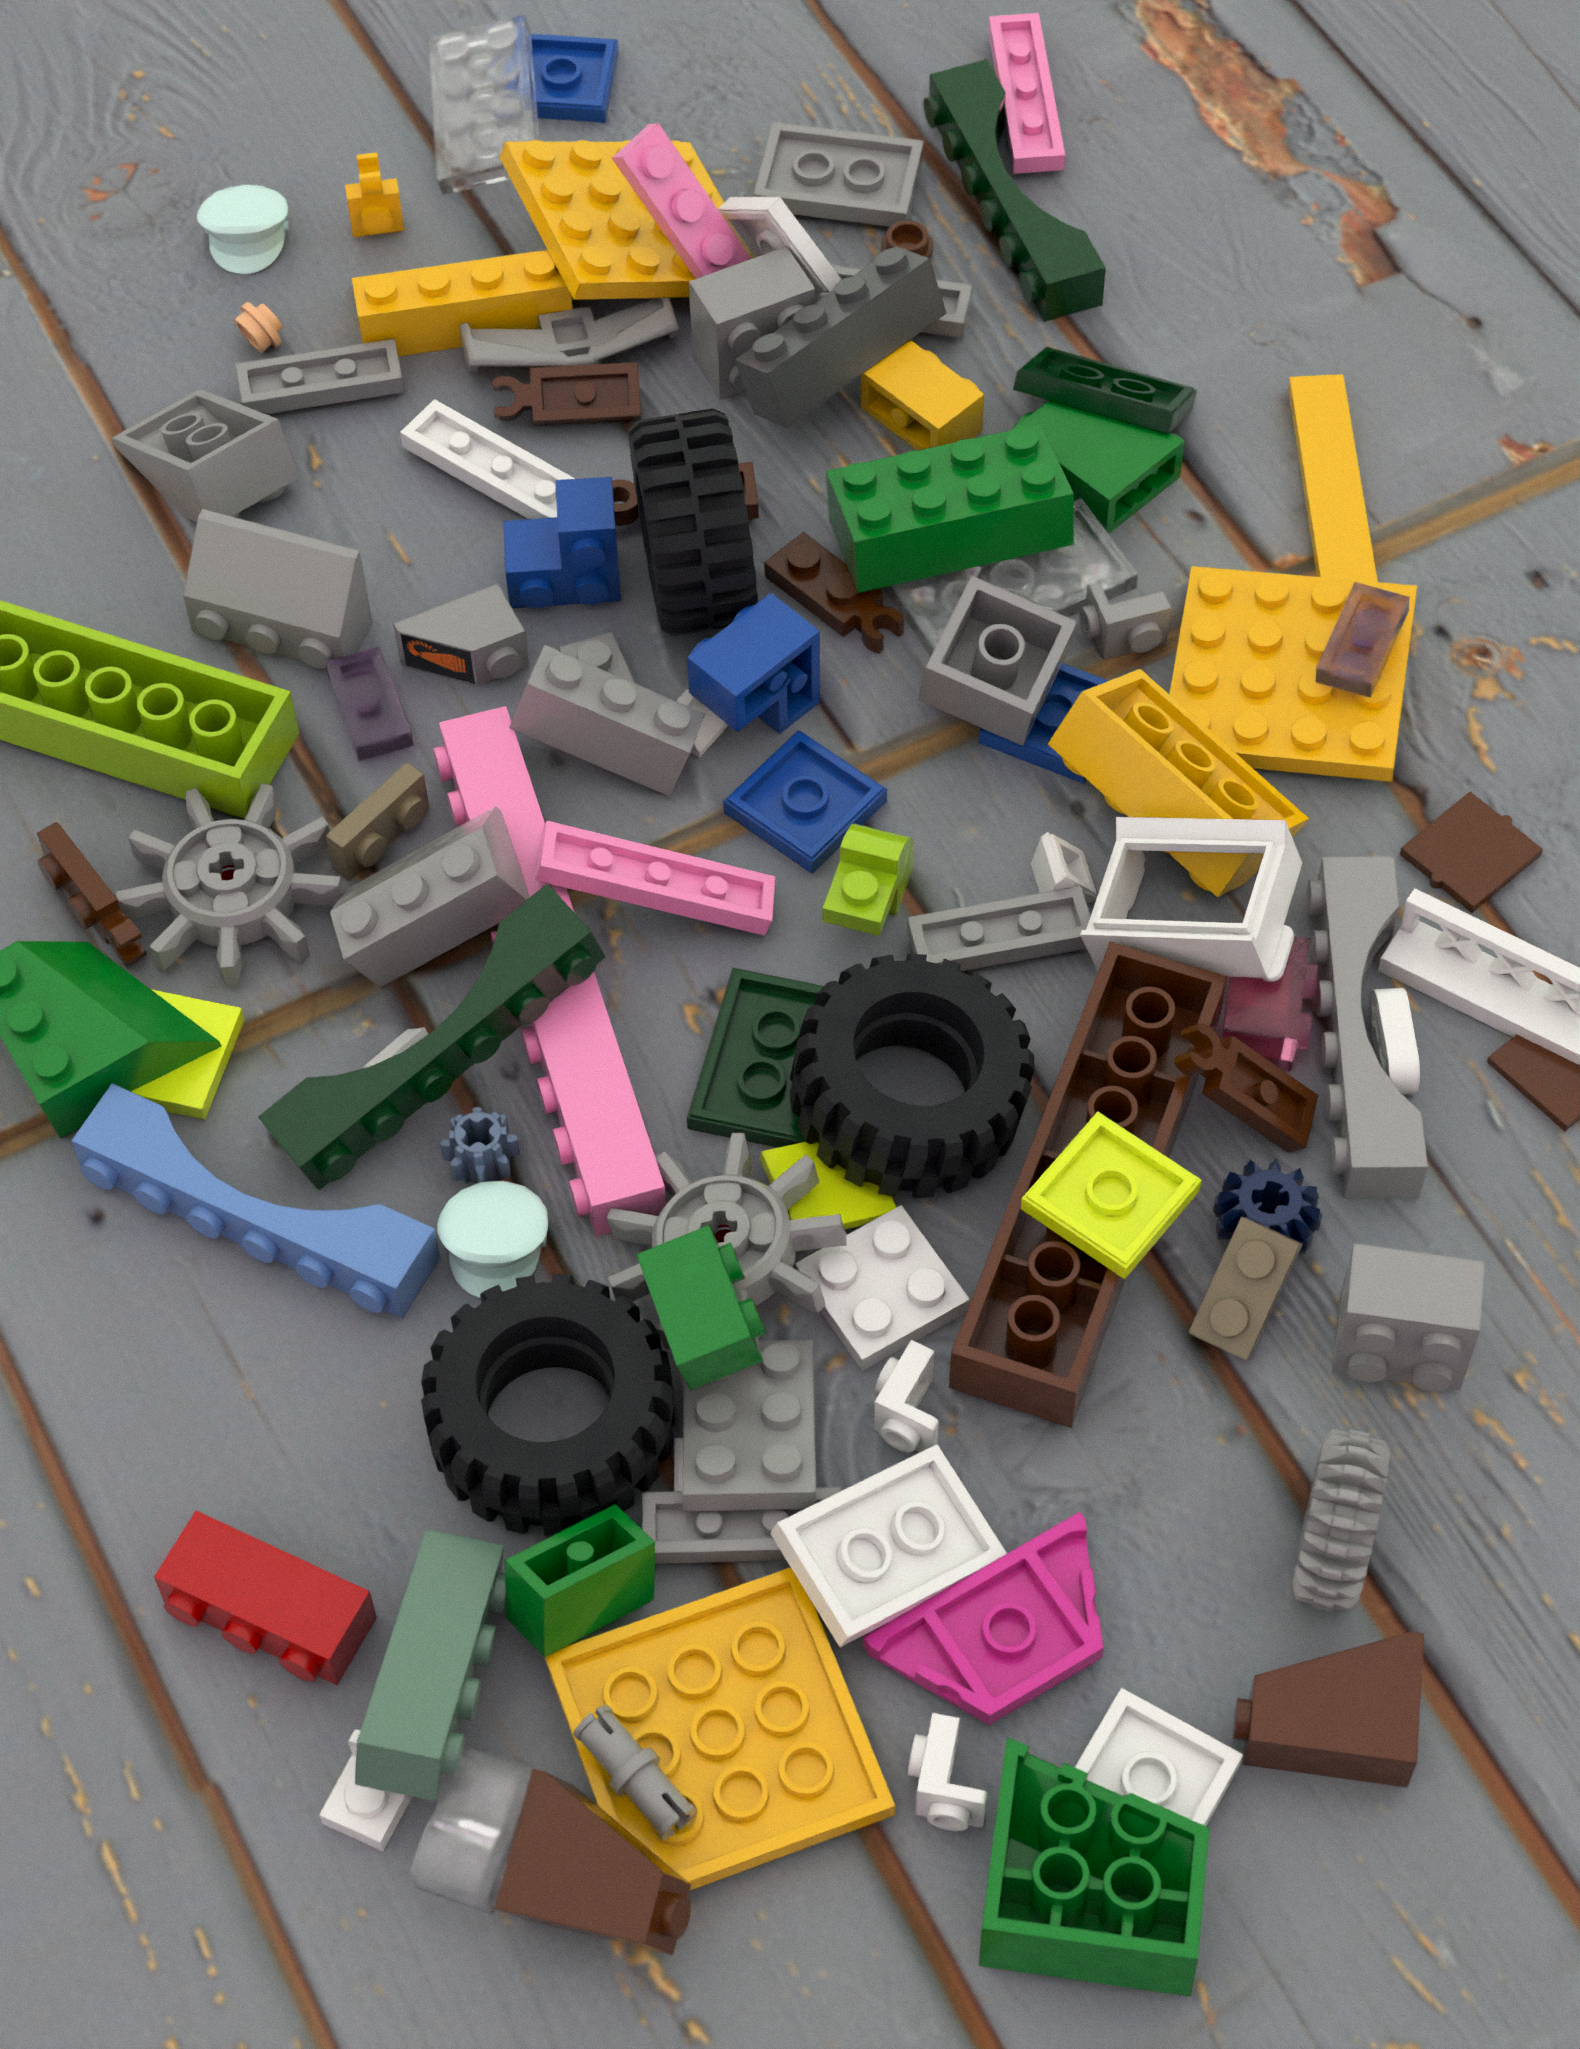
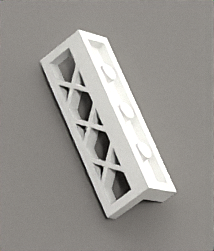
M1414 888L1406 900L1400 929L1381 956L1378 971L1511 1037L1517 1034L1580 1065V968ZM1420 915L1439 924L1443 932L1419 921ZM1477 944L1493 950L1498 958L1483 952ZM1532 971L1549 977L1553 984L1538 979Z

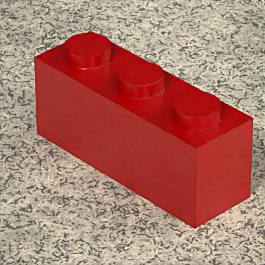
M195 1510L154 1576L164 1601L163 1607L174 1618L194 1627H197L201 1621L221 1630L222 1637L234 1647L250 1654H256L258 1649L280 1658V1664L288 1672L309 1682L315 1681L318 1676L338 1685L377 1619L370 1591Z

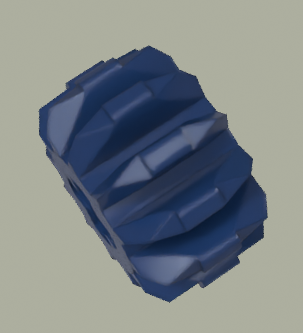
M1277 1158L1269 1164L1268 1170H1261L1250 1159L1247 1165L1244 1166L1242 1175L1229 1172L1228 1176L1224 1179L1222 1192H1219V1195L1215 1197L1213 1212L1215 1217L1218 1218L1216 1225L1218 1239L1231 1240L1240 1218L1246 1217L1302 1243L1303 1245L1299 1253L1305 1254L1311 1247L1312 1234L1319 1230L1322 1219L1320 1209L1317 1208L1319 1198L1317 1186H1302L1304 1176L1302 1175L1301 1168L1287 1175L1280 1172L1281 1167Z

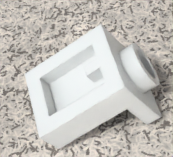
M355 1729L348 1741L352 1755L319 1816L323 1825L380 1851H384L412 1796L355 1785L356 1748L360 1730Z

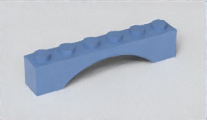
M115 1084L110 1085L71 1140L81 1166V1173L94 1185L106 1190L116 1187L130 1193L142 1206L152 1212L164 1214L166 1211L178 1215L186 1219L196 1231L209 1238L215 1239L220 1235L239 1243L250 1256L261 1262L272 1263L273 1260L287 1265L295 1269L296 1273L303 1280L313 1286L326 1288L327 1285L346 1292L355 1303L373 1313H381L382 1310H385L403 1319L440 1260L434 1228L384 1205L375 1204L348 1210H306L275 1205L240 1192L216 1178L191 1155L174 1131L164 1106Z

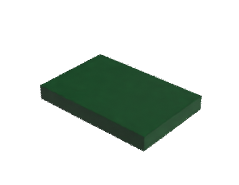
M1050 347L1041 350L1017 371L1013 387L1015 391L1168 434L1193 409L1197 390L1190 386Z
M732 968L687 1115V1129L731 1138L732 1133H745L748 1142L776 1148L805 1142L797 1127L800 1116H797L791 1109L789 1094L792 1081L790 1080V1074L803 1019L807 1009L814 1006L816 995L824 986Z

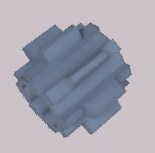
M476 1107L472 1108L473 1113L465 1116L459 1114L456 1118L452 1117L450 1119L451 1130H449V1138L441 1140L440 1146L443 1160L452 1161L453 1180L456 1182L462 1180L467 1184L469 1181L479 1183L494 1181L495 1179L501 1181L503 1178H509L511 1176L509 1166L511 1165V1157L520 1155L518 1136L508 1134L507 1116L505 1114L498 1115L494 1111L490 1115L482 1112V1108Z

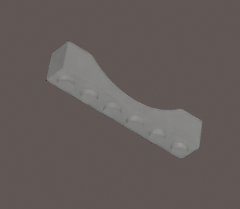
M1394 856L1322 857L1318 879L1309 880L1307 885L1308 916H1318L1319 930H1313L1312 964L1313 966H1322L1324 980L1317 981L1316 1011L1318 1017H1327L1328 1032H1322L1321 1064L1322 1068H1332L1333 1084H1327L1326 1117L1327 1121H1337L1338 1137H1332L1330 1163L1332 1174L1342 1175L1344 1199L1419 1198L1428 1168L1422 1113L1400 1093L1381 1067L1367 1037L1361 1009L1362 981L1374 959L1391 940L1399 909Z

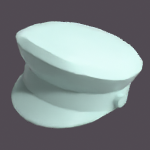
M240 185L217 191L202 203L197 212V221L203 227L204 234L209 235L212 257L223 269L235 274H253L268 267L280 254L286 231H289L288 220H285L288 214L286 199L279 192L264 186Z
M507 1181L479 1182L462 1189L448 1200L437 1223L439 1239L449 1250V1264L455 1280L466 1292L481 1298L480 1293L496 1285H499L503 1292L517 1287L515 1278L531 1276L536 1269L541 1249L546 1247L547 1209L540 1197L523 1185Z

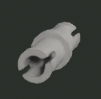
M608 1705L600 1706L595 1712L598 1715L597 1720L592 1713L586 1716L574 1731L575 1738L585 1745L612 1777L609 1781V1786L618 1796L627 1795L657 1830L658 1836L662 1840L670 1838L674 1835L672 1827L674 1826L678 1831L681 1830L695 1815L696 1808L684 1798L658 1767L660 1757L654 1750L649 1747L643 1749L614 1716L612 1709Z

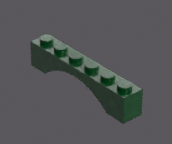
M984 59L930 74L929 97L924 98L923 101L926 120L931 128L937 127L940 132L947 159L950 162L956 161L961 170L962 183L967 195L970 197L975 196L985 228L989 232L994 231L998 237L1005 264L1008 267L1014 266L1019 275L1021 291L1026 302H1033L1044 322L1102 306L1106 267L1086 232L1061 222L1040 209L1019 190L1005 170L997 145L1004 131L1006 92L988 60Z
M547 883L500 921L493 949L478 980L460 1005L433 1032L402 1053L373 1066L339 1075L307 1077L259 1115L258 1118L313 1185L320 1190L328 1182L339 1180L349 1173L356 1160L376 1143L386 1141L396 1135L402 1128L404 1121L423 1105L434 1102L444 1096L451 1088L453 1081L471 1066L482 1063L492 1057L499 1049L501 1042L519 1027L530 1024L540 1018L547 1010L549 1003L567 988L578 985L588 979L594 972L597 964L606 957L590 929Z

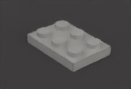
M772 122L753 197H780L794 215L890 227L896 222L909 219L923 159L924 141Z
M813 1340L758 1341L763 1362L693 1390H690L684 1380L683 1511L806 1509L816 1504Z

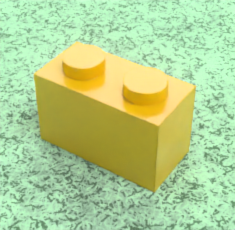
M912 340L903 344L861 375V409L917 451L955 443L963 439H973L983 430L984 394L971 380L960 377L941 363L940 359L933 352L922 349Z

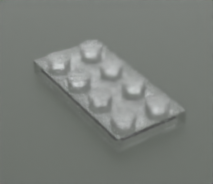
M525 15L500 19L492 23L459 31H450L429 38L437 182L443 195L510 179L500 160L505 141L539 140L531 32Z
M1081 498L1074 501V545L887 586V595L931 657L971 576L1065 617H1070L1079 613L1080 607L1086 605L1088 584L1100 582L1107 599L1110 600L1136 589L1138 573Z

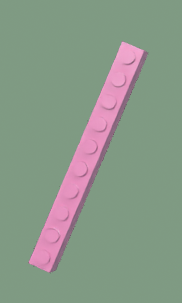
M503 706L439 722L442 746L433 748V754L441 782L452 780L455 791L448 792L447 799L455 827L463 825L495 806L502 811L529 897H531L547 884L535 880L540 837L545 822L515 731L509 728L511 719L507 707ZM549 884L574 912L567 888ZM497 931L490 932L492 945H494ZM593 972L584 982L570 986L551 1001L547 1010L540 1018L528 1024L529 1027L521 1029V1035L529 1063L540 1062L545 1077L536 1079L545 1114L556 1112L561 1126L552 1129L561 1165L572 1163L577 1179L568 1181L577 1217L589 1215L595 1237L612 1233L607 1220L610 1208L658 1216L666 1205L665 1185L595 973Z

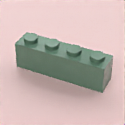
M425 1529L357 1740L355 1785L437 1802L445 1774L457 1776L465 1745V1734L457 1733L461 1719L470 1721L474 1719L482 1682L481 1679L474 1678L477 1665L489 1667L494 1651L497 1626L489 1625L493 1613L504 1615L506 1611L505 1573H502L504 1545Z

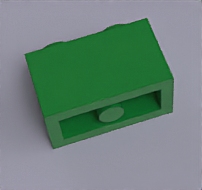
M707 1225L636 1254L676 1366L690 1390L764 1361L755 1338L765 1335L766 1331L752 1297L741 1301L735 1283L745 1279V1275L731 1242L719 1246L710 1226Z
M614 1504L505 1560L506 1619L544 1658L654 1600L655 1541Z

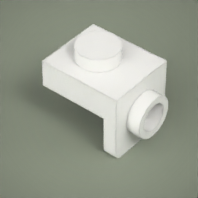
M913 1340L908 1344L900 1360L891 1357L886 1362L875 1387V1392L879 1393L875 1400L874 1430L879 1432L889 1445L903 1452H913L914 1450L922 1452L938 1444L939 1421L935 1417L917 1409L933 1381L934 1350Z
M932 1713L928 1736L915 1734L909 1761L908 1776L919 1778L915 1815L927 1817L929 1823L945 1830L963 1831L968 1828V1825L983 1827L988 1793L984 1790L950 1784L958 1744L960 1718Z

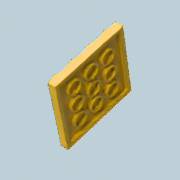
M586 140L576 142L505 141L500 160L574 300L690 297L689 281L694 280L695 277L612 159L631 140L623 142H590ZM671 141L712 202L719 209L724 201L691 143Z
M1191 566L1169 695L1253 769L1392 782L1417 585Z
M791 1567L576 1642L545 1657L550 1678L595 1803L691 1884L690 1890L895 1816L894 1801L815 1606ZM608 1705L612 1709L614 1716L643 1749L649 1747L654 1750L660 1757L658 1767L684 1798L696 1808L695 1815L681 1830L678 1831L674 1826L672 1827L674 1835L670 1838L662 1840L658 1836L657 1830L627 1795L618 1796L609 1786V1781L612 1777L585 1745L575 1738L574 1731L586 1716L592 1713L597 1720L598 1715L595 1712L600 1706Z

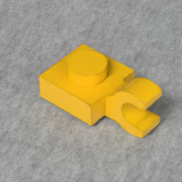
M377 152L356 155L360 183L345 185L353 237L404 231L397 178L381 180Z

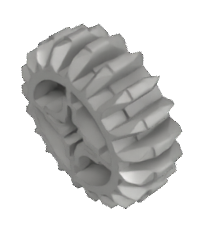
M1332 1429L1324 1436L1291 1582V1590L1295 1600L1311 1603V1607L1330 1612L1332 1609L1349 1612L1359 1602L1377 1531L1390 1460V1450L1386 1441L1369 1437V1433L1352 1429L1349 1432Z

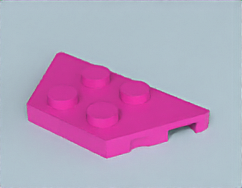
M1079 1511L863 1637L864 1650L868 1656L987 1725L996 1722L1102 1658L1104 1647L1100 1619L1096 1612V1590L1093 1569L1090 1568L1086 1541L1087 1527L1084 1516Z

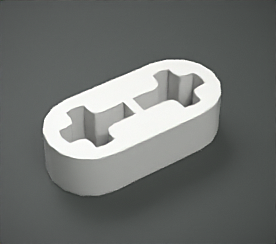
M1405 988L1373 989L1369 1000V1018L1376 1057L1400 1093L1417 1094L1420 1084V1063L1407 992Z

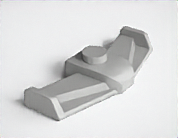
M654 298L594 320L590 306L538 315L539 329H470L469 323L460 325L461 344L468 372H478L479 367H555L603 364L602 359L668 335L669 339L677 337L679 333L678 322L670 298Z

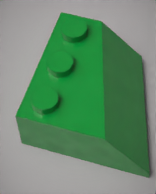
M16 941L0 950V1037L38 1104L60 1138L65 1137L83 1125L111 1084L131 1092L221 1047L220 1042L89 942Z
M1007 1737L982 1921L979 1966L1191 1997L1199 1953L1209 1828L1133 1793L1122 1796L1087 1780L1088 1773L1066 1763H1063L1061 1768L1029 1754V1746Z

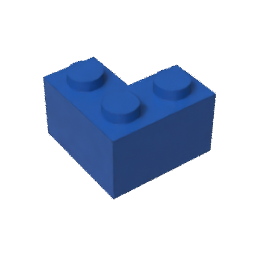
M612 476L555 480L557 517L503 521L505 574L509 604L512 608H542L545 606L570 604L594 605L602 602L621 601Z
M769 593L754 606L743 608L735 616L732 623L714 637L700 641L687 657L689 693L736 732L758 716L777 733L781 734L820 703V631L772 593Z

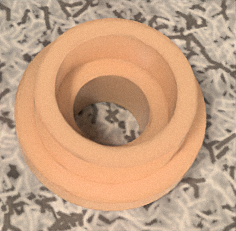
M245 302L240 307L242 313L234 319V323L239 331L261 353L270 346L277 348L282 344L278 332L283 328L278 318L263 303L254 307L251 303Z

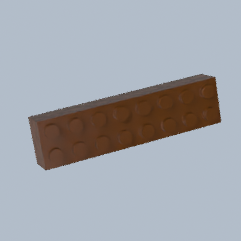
M1114 942L1109 943L951 1351L949 1388L1072 1428L1125 1279L1021 1210V1199L1097 1112L1109 1118L1166 1157H1170L1199 1074L1193 1076L1183 1074L1174 1064L1176 1056L1191 1051L1196 1052L1192 1043L1181 1036L1182 1029L1199 1023L1206 1024L1214 1031L1216 1030L1221 1016L1227 976Z

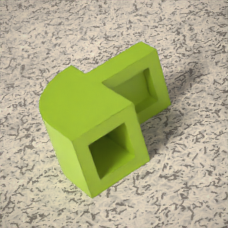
M854 823L850 825L840 845V862L822 908V922L880 936L888 913L897 915L912 873L913 839Z

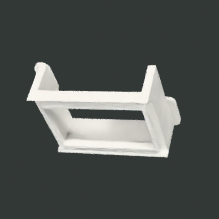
M1116 817V843L1087 929L1081 930L1080 933L1097 971H1099L1109 943L1114 942L1227 977L1262 978L1266 982H1274L1280 979L1284 973L1294 940L1293 930L1291 927L1284 925L1302 866L1301 858L1286 820ZM1142 851L1264 854L1243 923L1126 919L1128 911L1134 905L1145 872L1144 863L1146 858Z

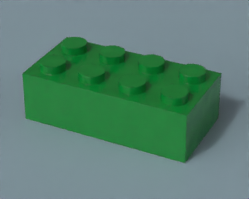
M1041 424L1018 427L1010 431L973 439H963L955 443L923 450L908 451L900 455L863 463H854L849 466L826 471L829 522L858 593L1074 545V493Z

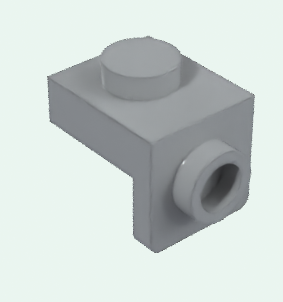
M1100 582L1087 585L1086 605L1079 609L1080 624L1086 639L1095 640L1103 660L1132 652H1147L1156 646L1167 644L1171 606L1164 591L1110 605Z

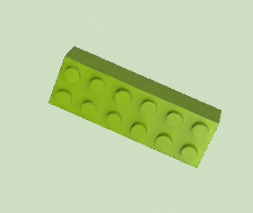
M0 600V740L185 800V792L197 788L209 803L210 808L244 819L249 810L251 800L261 783L271 784L299 735L292 695L289 690Z

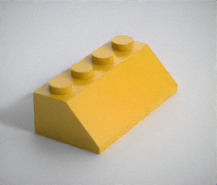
M548 250L351 278L362 344L395 339L398 357L461 348L460 325L463 323H469L470 329H539L538 315L573 309L572 296Z
M1141 669L1082 691L1048 743L1062 757L1063 763L1070 771L1085 777L1104 795L1105 801L1111 808L1128 817L1286 820L1292 837L1309 820L1303 812ZM1163 851L1169 853L1189 871V876L1195 884L1204 890L1212 892L1216 897L1245 884L1259 870L1264 855L1260 853Z

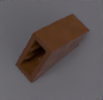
M1408 1632L1255 1675L1249 1699L1237 1698L1234 1713L1233 1739L1245 1741L1243 1765L1408 1787L1417 1764L1424 1633Z
M532 1769L494 1909L526 1921L673 1955L677 1939L684 1934L689 1923L691 1903L688 1895L691 1884L576 1786L545 1771Z

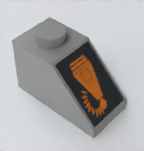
M498 583L393 623L399 659L403 667L480 686L495 679L507 678L516 671L529 667L525 630Z

